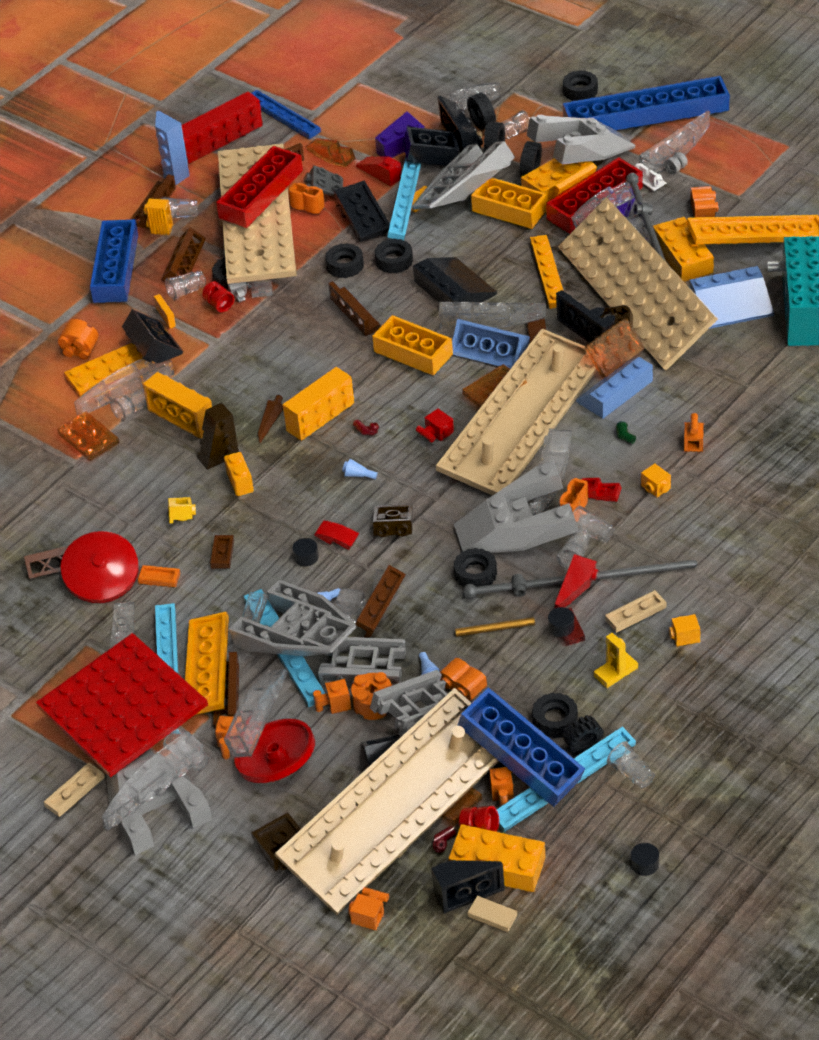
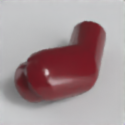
M359 419L353 422V427L362 435H376L378 433L379 425L375 422H371L369 426H365Z
M452 826L434 835L433 849L436 852H444L447 847V840L456 835Z

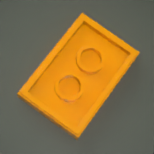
M592 163L556 184L550 200L595 173L597 166Z

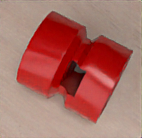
M216 281L210 282L203 289L202 298L218 312H226L232 307L234 295Z
M494 806L467 807L461 810L459 816L460 826L462 824L495 832L499 828V814Z

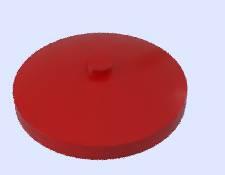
M107 531L91 532L77 538L68 546L61 560V575L66 588L75 597L90 603H106L122 597L132 588L139 572L138 557L131 543L124 537Z
M280 719L269 722L255 729L240 743L234 757L235 766L245 780L253 783H269L280 780L297 771L308 761L315 748V737L311 728L301 720Z

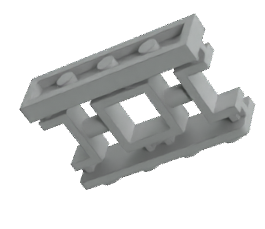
M347 637L332 653L325 654L326 656H332L331 663H321L318 672L320 685L325 686V683L345 679L347 687H352L354 678L357 675L378 672L385 673L392 686L401 683L402 669L393 665L394 659H405V640ZM339 653H349V656H339ZM379 654L389 655V658H379ZM355 657L372 658L371 665H353ZM337 664H347V667L339 668ZM377 666H387V670L377 669Z
M437 670L374 692L370 709L374 713L378 712L380 715L387 712L391 713L396 718L394 728L396 730L400 729L399 735L402 737L447 695L444 691L446 682L444 680L440 681L442 674ZM421 700L426 707L420 709L414 702Z

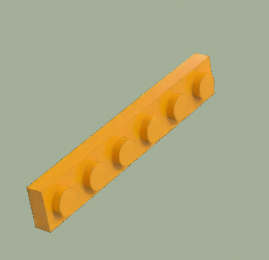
M547 235L530 237L531 247L549 309L557 308L556 293L563 290L548 237Z

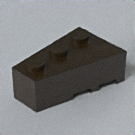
M222 402L206 409L202 426L204 431L203 438H200L201 448L200 452L197 453V458L208 470L225 462L224 457L226 455L237 453L239 449L232 413Z

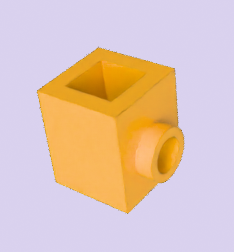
M654 463L641 472V486L648 493L659 497L671 488V475Z
M696 615L672 618V627H669V635L671 639H674L676 646L700 642L701 629Z

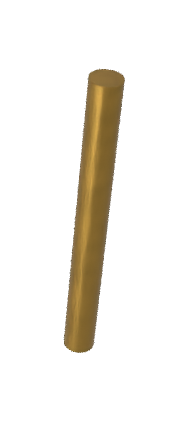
M534 617L457 628L455 629V634L458 637L535 625Z

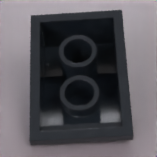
M451 860L431 868L434 895L444 913L473 903L477 896L486 898L505 890L503 864L501 861Z

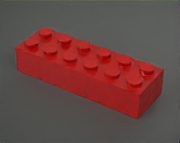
M247 91L181 125L188 164L263 126L259 99Z
M272 146L216 202L219 219L248 228L303 171L301 155Z
M621 158L615 159L547 202V220L571 234L606 197L611 201L630 187L626 183V176L628 174H637L639 177L638 187L639 190L642 189L643 171Z

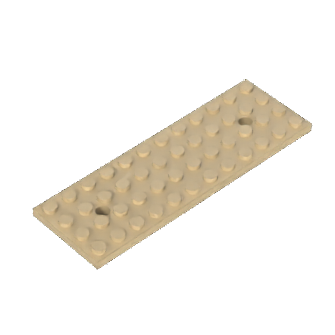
M283 144L218 151L221 197L272 146L284 149ZM288 187L248 228L223 220L228 284L297 276Z
M607 197L558 246L610 307L626 305L631 309L633 313V334L665 370L673 365L718 320Z
M541 329L437 463L436 471L492 496L517 480L603 364L606 355Z
M455 688L275 853V857L336 915L362 892L363 887L370 885L489 772V769H492L499 762V760L471 738L463 727L457 726L461 713L472 703Z

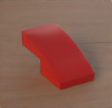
M582 478V480L588 482L589 498L602 501H618L622 489L620 483H602L600 478Z
M323 520L314 536L330 545L334 541L347 550H350L359 535L358 532L346 526Z

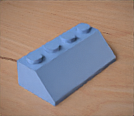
M157 111L155 128L163 176L166 178L168 174L174 175L175 184L177 185L190 176L182 126L180 122Z
M457 319L452 339L453 355L511 369L528 347L530 337Z
M640 357L629 360L578 397L576 402L604 419L653 381V365Z

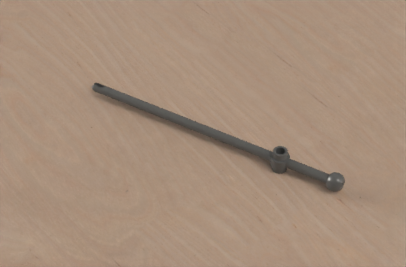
M630 173L626 176V183L631 186L637 204L633 207V212L638 214V216H642L653 248L665 260L649 217L653 213V206L644 203L638 187L639 177L635 173Z
M696 560L599 571L596 580L694 568L698 562ZM515 574L512 576L510 583L475 587L473 584H467L463 587L464 596L467 599H473L476 597V594L512 590L515 596L521 597L526 594L527 588L563 584L565 576L525 580L523 575Z

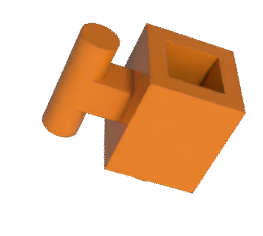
M696 413L691 414L690 422H685V452H703L704 423H698V414Z
M345 679L325 683V694H321L319 690L313 692L315 710L317 712L323 711V706L329 705L331 714L351 710L350 694Z
M219 716L215 734L223 759H229L230 748L237 749L242 736L240 717Z
M507 767L489 769L492 800L499 801L500 807L506 804L509 799L514 798L512 774Z
M363 887L362 894H358L355 901H352L349 905L348 913L351 916L352 924L377 930L384 915L383 902L388 901L389 894Z

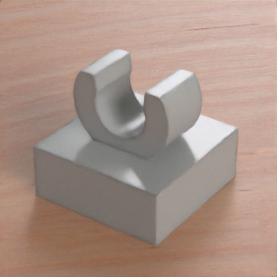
M246 282L228 284V291L234 295V298H237L238 302L245 301L244 296L247 293Z

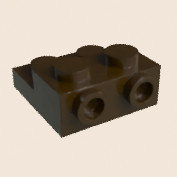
M413 504L375 506L373 516L374 536L388 537L389 535H398L403 537L412 534Z
M287 812L251 832L252 838L263 851L264 858L274 871L287 869L275 857V853L297 834L301 828Z

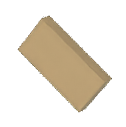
M477 896L468 911V917L508 932L517 917V911Z

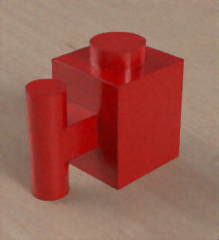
M437 408L424 417L425 429L420 425L416 428V432L431 443L436 438L442 441L454 432L453 418Z

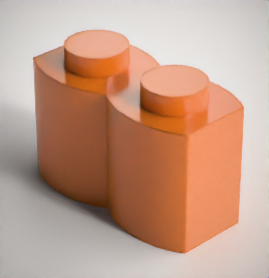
M293 183L288 189L290 206L297 210L305 209L310 213L316 214L320 213L325 207L323 190L321 188L308 187L303 183Z
M712 187L690 188V201L694 218L715 217V213L718 212V202H715L716 193L712 191Z
M574 478L569 482L567 491L562 494L560 506L569 503L577 521L581 510L588 502V482Z
M457 657L440 671L442 674L440 681L444 680L446 682L445 688H450L451 690L455 688L470 701L487 686L486 676L481 671L470 667L469 664Z

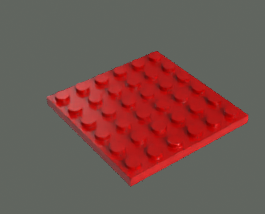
M131 633L36 701V705L111 778L208 706V701L135 634Z

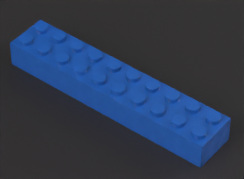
M716 76L563 103V117L594 118L614 130H621L729 111L730 94L722 77Z

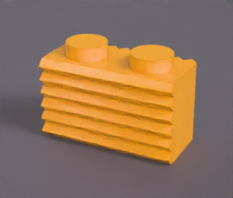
M149 199L147 204L144 205V214H147L146 226L150 228L151 234L170 235L173 221L169 200Z
M237 452L226 455L224 457L226 472L236 496L253 492L252 476L242 453Z

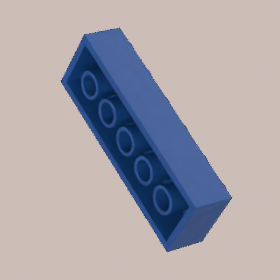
M135 219L102 221L90 284L93 303L128 301L138 240Z
M489 687L460 715L457 726L463 727L471 738L553 807L581 780L585 768Z

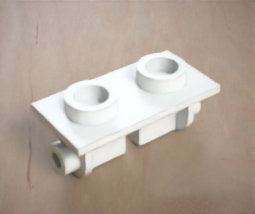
M637 163L634 166L643 171V184L653 191L666 184L660 174L652 170L648 171L649 168L642 163Z

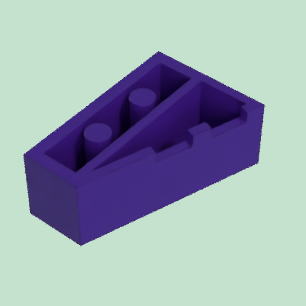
M406 111L375 137L376 153L379 156H390L391 158L404 153L403 141L406 128H425V126Z

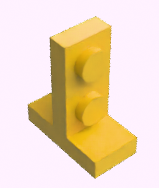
M613 633L606 636V663L594 671V677L606 688L638 669V662L625 651V642Z

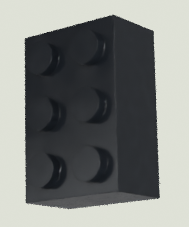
M416 127L406 128L403 146L407 162L447 166L459 153L454 131Z

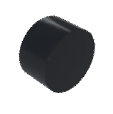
M302 538L293 544L294 561L298 565L310 566L317 562L319 558L318 546L313 539Z
M565 607L551 610L548 614L549 631L558 637L570 635L574 631L573 612Z
M640 843L633 847L631 850V868L639 875L648 876L658 870L659 851L654 845Z

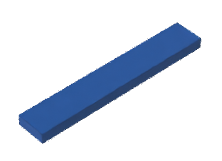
M255 90L251 93L259 99L261 111L304 137L311 139L321 132V127L262 92Z

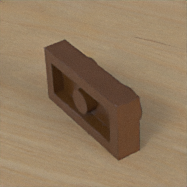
M215 535L210 562L211 569L231 568L235 541L234 535Z

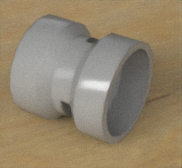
M681 152L675 153L664 162V166L670 174H676L688 164L686 156Z

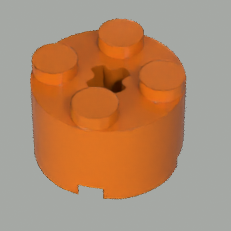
M71 319L63 328L58 338V344L65 356L72 357L74 355L86 360L90 356L99 338V334L93 326L92 328L88 327L87 322Z
M385 673L360 674L354 678L351 687L354 711L367 720H378L387 715L386 713L382 715L378 712L374 713L370 709L373 693L392 686Z

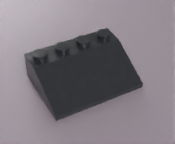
M456 257L426 258L413 265L414 282L454 316L497 295L496 290Z

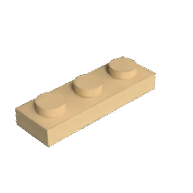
M654 590L606 614L605 621L617 633L665 609L667 602Z
M91 763L86 764L44 801L45 807L60 817L104 779V773Z

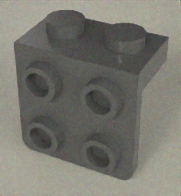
M315 165L309 173L305 174L303 182L308 187L321 188L323 193L334 197V190L343 188V178L340 175Z

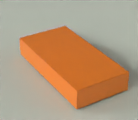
M142 565L138 576V584L176 587L181 574L180 569Z

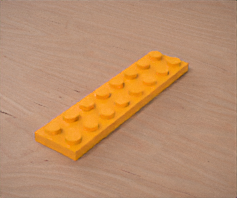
M818 215L687 218L686 222L695 244L784 243V237L819 236Z

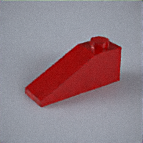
M368 156L356 164L357 168L390 187L401 180V163L390 156Z
M574 554L556 599L555 608H566L590 587L592 580H596L599 572L596 569L597 561Z

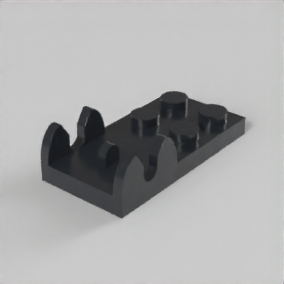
M365 180L334 190L336 207H341L342 217H347L360 242L388 233L390 223Z
M563 290L556 293L557 320L603 354L611 351L614 348V339L610 340V326L615 323V315L600 318L604 313L603 307L589 310Z

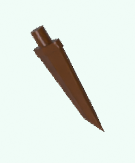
M276 395L274 401L268 400L257 433L260 443L283 411V404H281L283 397L281 395Z

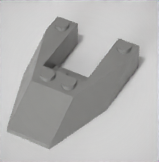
M537 115L536 117H530L527 136L534 142L556 140L553 157L561 164L604 160L634 149L636 146L621 133L594 118Z
M505 141L495 142L484 153L477 144L468 145L432 180L412 206L413 210L429 209L466 200L477 188L499 171L507 168L515 156Z
M551 461L533 468L457 521L454 526L462 551L474 548H482L491 553L524 551L578 532L579 529L569 503L532 516L527 502L563 489L555 462Z
M278 580L267 591L273 609L284 614L271 627L240 617L229 628V632L235 647L248 652L313 656L332 653L356 628V624L323 595Z
M153 748L144 752L111 778L106 774L110 812L134 855L154 847L151 831L142 815L173 800H177L192 828L212 820L209 804L201 790L183 771Z

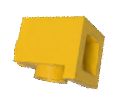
M191 497L168 498L169 523H173V520L186 521L187 519H192V515H196L195 504H192Z

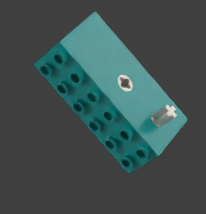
M819 236L784 237L783 261L768 262V272L782 271L787 345H819Z

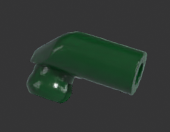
M619 421L615 427L617 437L630 444H634L636 436L628 433V424L626 422Z

